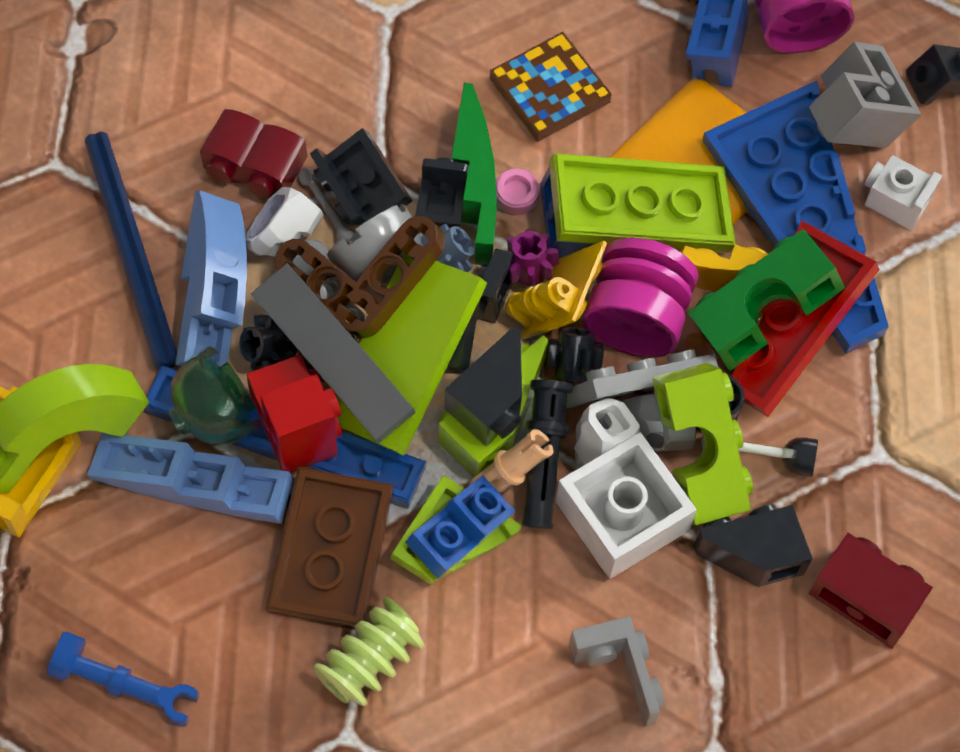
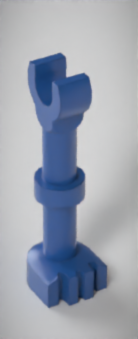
M67 631L62 633L49 662L47 676L63 682L72 674L107 687V693L120 698L122 694L154 705L157 709L164 711L167 720L171 724L178 727L187 726L188 716L178 713L173 706L177 700L182 698L197 702L199 693L194 687L187 684L177 685L172 688L167 686L161 687L131 675V669L118 665L115 669L83 657L81 655L86 644L85 638Z

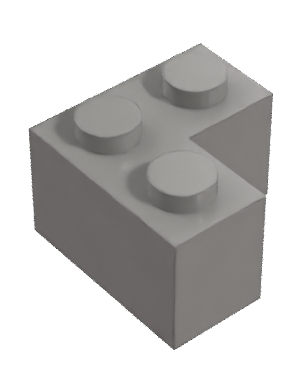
M853 42L820 75L827 89L809 106L817 121V129L827 142L887 148L922 115L884 47L861 42Z

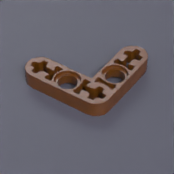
M425 216L409 218L400 226L357 281L352 279L319 250L302 239L293 238L281 245L276 253L275 265L278 271L288 263L347 331L359 338H368L382 329L439 258L445 247V236L440 227L431 219ZM419 233L429 239L424 247L414 241ZM402 251L414 260L411 265L399 256ZM297 255L314 268L310 275H307L293 263ZM392 266H400L402 274L398 284L392 288H383L381 278L384 271ZM338 277L340 285L337 293L329 299H322L320 289L323 282L327 278ZM350 300L365 310L368 314L366 320L362 322L352 311L345 307Z

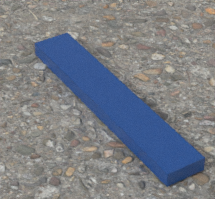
M161 366L146 396L150 403L144 409L145 413L277 461L251 397L169 367ZM342 431L343 435L337 437L338 456L306 467L394 484L391 503L409 509L426 469V461L408 454L400 455L364 438Z

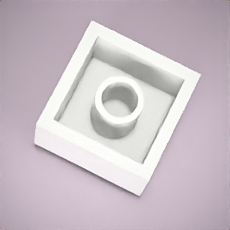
M641 432L560 479L555 501L609 580L690 531L697 511Z

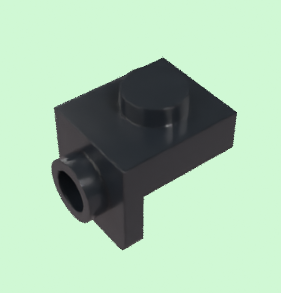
M933 44L906 69V75L921 104L929 105L944 91L960 92L959 47Z
M450 158L423 159L422 180L415 216H425L439 227L445 223L449 229L453 226L461 228L468 165L458 163Z

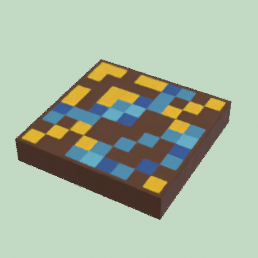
M564 32L549 38L490 70V80L537 142L611 102V92Z

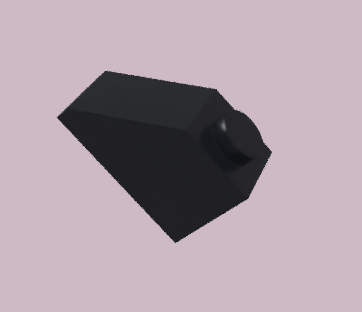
M513 326L445 389V410L486 447L497 436L501 439L507 437L521 421V332Z

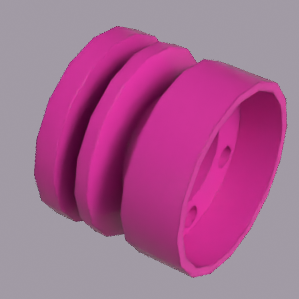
M755 0L759 8L758 14L766 44L778 52L795 54L825 48L842 38L851 29L855 20L850 0Z
M631 237L613 241L606 247L602 258V269L596 277L597 285L593 286L582 318L585 329L595 332V339L613 350L629 355L654 358L664 357L674 352L686 319L684 311L688 309L699 277L696 266L683 253L669 245L654 240Z

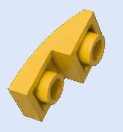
M736 244L734 245L730 260L720 257L716 252L706 248L695 249L685 246L683 254L696 266L699 275L695 288L718 291L732 281L742 268L755 264L768 255L762 249L756 247L745 248Z

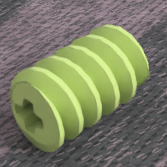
M387 596L383 598L386 610L374 607L369 612L372 624L360 621L355 625L358 639L351 635H345L340 640L344 653L331 649L326 654L330 668L320 663L312 667L322 684L345 704L351 700L361 706H365L368 702L361 689L367 686L379 692L382 687L376 674L380 671L393 678L396 675L390 662L393 657L408 664L411 659L404 647L407 643L420 650L425 647L416 624L397 603Z

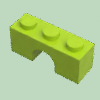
M704 363L652 377L662 424L674 431L699 427L703 434L704 447L699 458L688 466L672 470L674 479L697 509L693 524L699 525L750 511L751 506L748 495L753 494V483L748 469L741 464L738 449L743 447V436L738 422L735 419L732 420L728 402L733 401V389L728 375L722 373L721 368Z

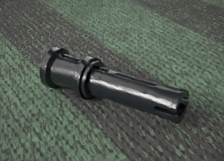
M530 380V389L534 391L532 416L530 420L526 421L525 429L528 430L527 434L533 429L544 433L550 441L541 448L544 449L546 446L552 445L553 454L528 472L522 526L553 529L552 518L560 438H565L569 430V425L564 422L567 394L572 393L573 384L554 380Z

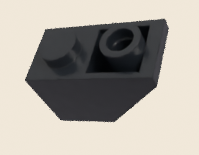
M769 504L754 509L749 513L748 517L732 521L730 517H725L707 522L703 525L702 529H699L694 543L696 555L757 587L802 576L813 559L793 505L777 509L776 505Z

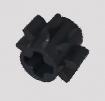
M255 315V326L243 328L239 341L240 351L244 359L251 362L250 368L252 370H258L289 359L297 353L296 347L268 315Z
M567 327L560 329L559 340L548 339L547 366L556 367V378L568 382H587V372L603 368V343L594 342L595 332L583 328Z

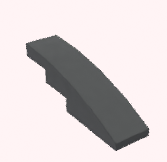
M288 263L250 293L378 444L416 413L414 408Z

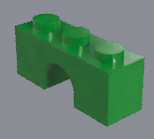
M802 229L794 236L786 237L778 242L773 251L757 263L742 268L732 281L717 292H711L702 297L696 307L690 310L688 314L728 370L731 371L768 344L757 325L758 314L767 303L776 299H789L795 302L807 316L845 289V286L836 267L807 232Z

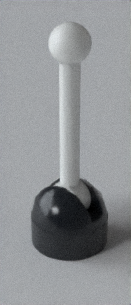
M702 437V439H701V445H702V447H704V438H703V437ZM796 437L789 440L784 448L743 442V447L738 450L780 457L790 472L813 477L818 439Z

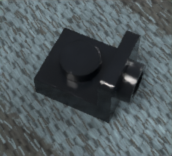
M496 248L489 265L485 263L481 265L477 276L485 280L487 285L480 298L477 320L482 318L496 323L513 285L510 283L509 272L511 265L514 264L513 253Z

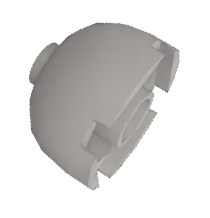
M401 204L400 207L395 205L356 228L357 233L350 238L351 244L348 245L345 239L342 238L328 251L327 257L352 279L357 281L406 220L412 218L404 204ZM419 233L418 235H416L414 241L422 246L421 235ZM397 266L389 267L384 271L381 278L382 285L388 286Z

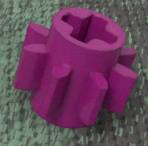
M526 229L525 232L518 234L515 238H507V252L514 255V264L511 265L509 270L510 283L519 282L533 287L544 280L549 281L553 279L552 266L559 264L558 249L550 248V235L545 234L542 236L537 232Z

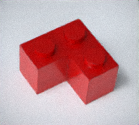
M301 354L246 374L251 399L282 471L292 473L297 471L298 466L306 468L338 456L337 437L342 436L343 433L337 418L341 416L337 398L332 388L324 390L319 374L314 368L307 369Z

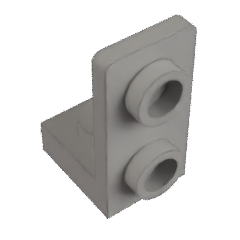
M628 616L572 630L569 649L574 664L587 661L589 666L603 665L615 660L617 653L622 652L644 726L655 724L660 713L659 708L664 707L663 692L656 677L649 678L644 662L649 659L647 641L642 630H634L631 617Z

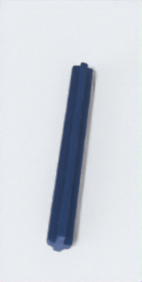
M103 131L89 134L85 138V145L154 367L157 370H160L162 365L173 368L177 366L175 365L177 357L176 347L109 136Z

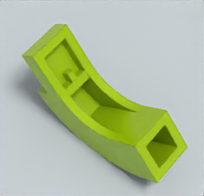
M103 364L68 366L34 378L0 402V492L9 494L37 455L49 444L63 436L80 431H98L123 438L150 403L132 372Z

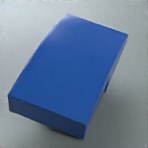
M482 475L455 496L442 511L412 533L405 543L439 579L498 529L516 511Z

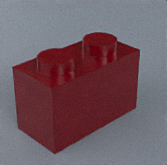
M848 532L816 578L808 594L893 649L933 587L924 582L923 576L912 567L898 565L884 556L881 549L872 541L863 537L856 538Z

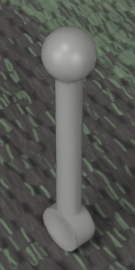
M302 168L299 172V181L302 185L309 186L337 230V240L340 241L344 238L347 244L351 243L350 238L354 235V232L351 228L344 226L318 185L317 178L313 173L315 169Z

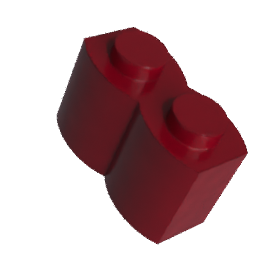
M231 109L223 110L200 150L203 167L213 179L222 183L230 181L244 183L253 194L261 198H270L281 187L291 188L308 157L306 140L298 134L279 126L264 124L250 115Z

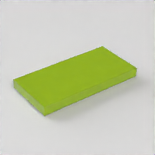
M553 153L549 160L557 241L592 244L605 241L608 245L617 239L634 237L654 240L669 245L674 249L684 250L685 246H689L695 249L706 248L714 252L730 253L736 244L724 166Z
M403 253L401 258L411 265L414 260ZM435 261L382 329L371 337L362 338L359 343L361 348L414 408L416 413L378 444L335 394L341 410V416L337 417L341 429L400 455H405L486 288L487 282L479 276ZM397 266L387 288L394 287L400 281L402 274L400 266Z

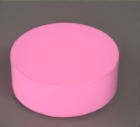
M510 169L503 172L496 180L497 206L499 209L510 215H524L532 211L539 199L540 188L536 177L523 169Z

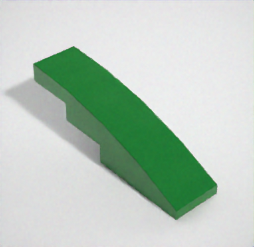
M464 82L451 159L468 165L463 198L462 223L478 225L474 264L482 265L485 263L489 265L493 256L497 210L495 161L487 122L473 83Z

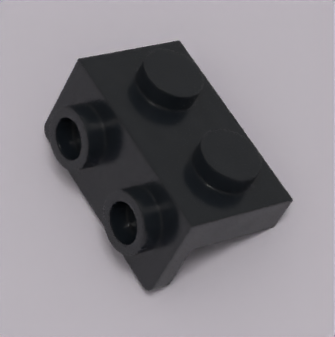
M364 128L358 130L329 154H325L318 148L310 153L317 165V168L313 170L315 177L328 192H334L339 201L335 204V209L350 227L354 224L360 226L395 205L400 207L401 204H404L406 207L413 201L371 134Z

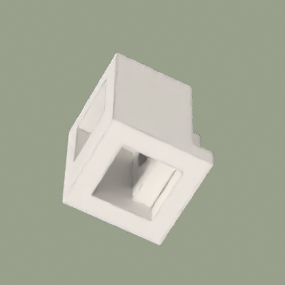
M892 155L886 165L877 162L870 172L865 186L871 190L864 206L912 231L930 203L942 175L934 171L931 176Z

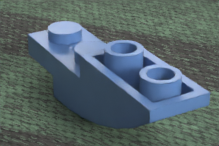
M198 190L194 194L181 279L189 282L175 365L218 377L226 374L232 330L242 326L247 281L246 235L238 203Z

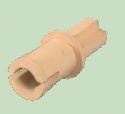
M533 429L508 451L501 450L497 452L494 456V462L471 479L469 484L471 485L483 475L499 493L512 484L520 485L524 482L527 472L553 454V446L548 445L542 449L541 447L550 440L540 430Z

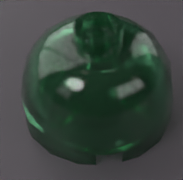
M207 346L184 362L172 379L170 395L174 408L169 410V415L175 427L183 435L191 432L201 442L215 446L230 445L260 429L261 422L260 418L251 422L248 413L255 409V405L234 369L228 362L219 367L212 359L219 352L215 348Z

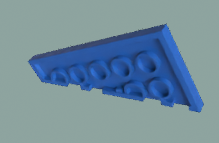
M817 80L704 132L703 143L718 165L724 166L726 177L773 247L782 239L794 236L801 220L865 255L866 247L862 235L859 236L854 217L856 213L839 155L834 152L832 143L827 142L818 131L817 121L809 108L820 96ZM875 278L872 279L832 332L846 354L885 335L889 327Z

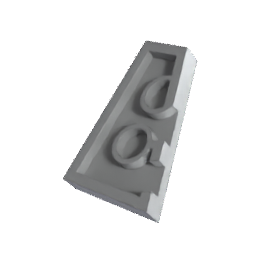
M687 350L667 356L668 364L656 366L655 358H649L627 364L628 372L616 374L614 366L587 372V382L574 386L572 393L567 394L566 411L592 401L596 403L604 398L617 399L633 394L634 391H637L638 394L653 391L652 377L704 363L718 367L715 354L696 358L695 350Z

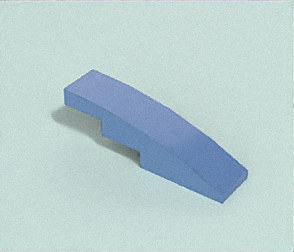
M102 433L87 476L92 480L142 495L227 515L280 524L295 481L289 471L245 466L238 457L195 452L188 443L124 435L122 438L107 433Z

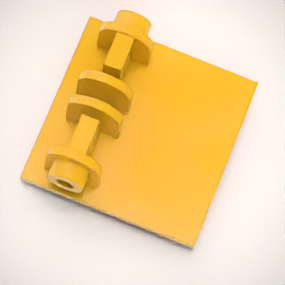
M601 241L560 258L559 264L552 266L553 279L549 281L544 280L543 283L530 287L524 292L512 294L508 298L506 304L507 314L524 325L521 333L522 340L547 333L567 324H572L581 317L586 308L587 302L585 297L590 284L596 279L602 269V261L600 260L607 242Z

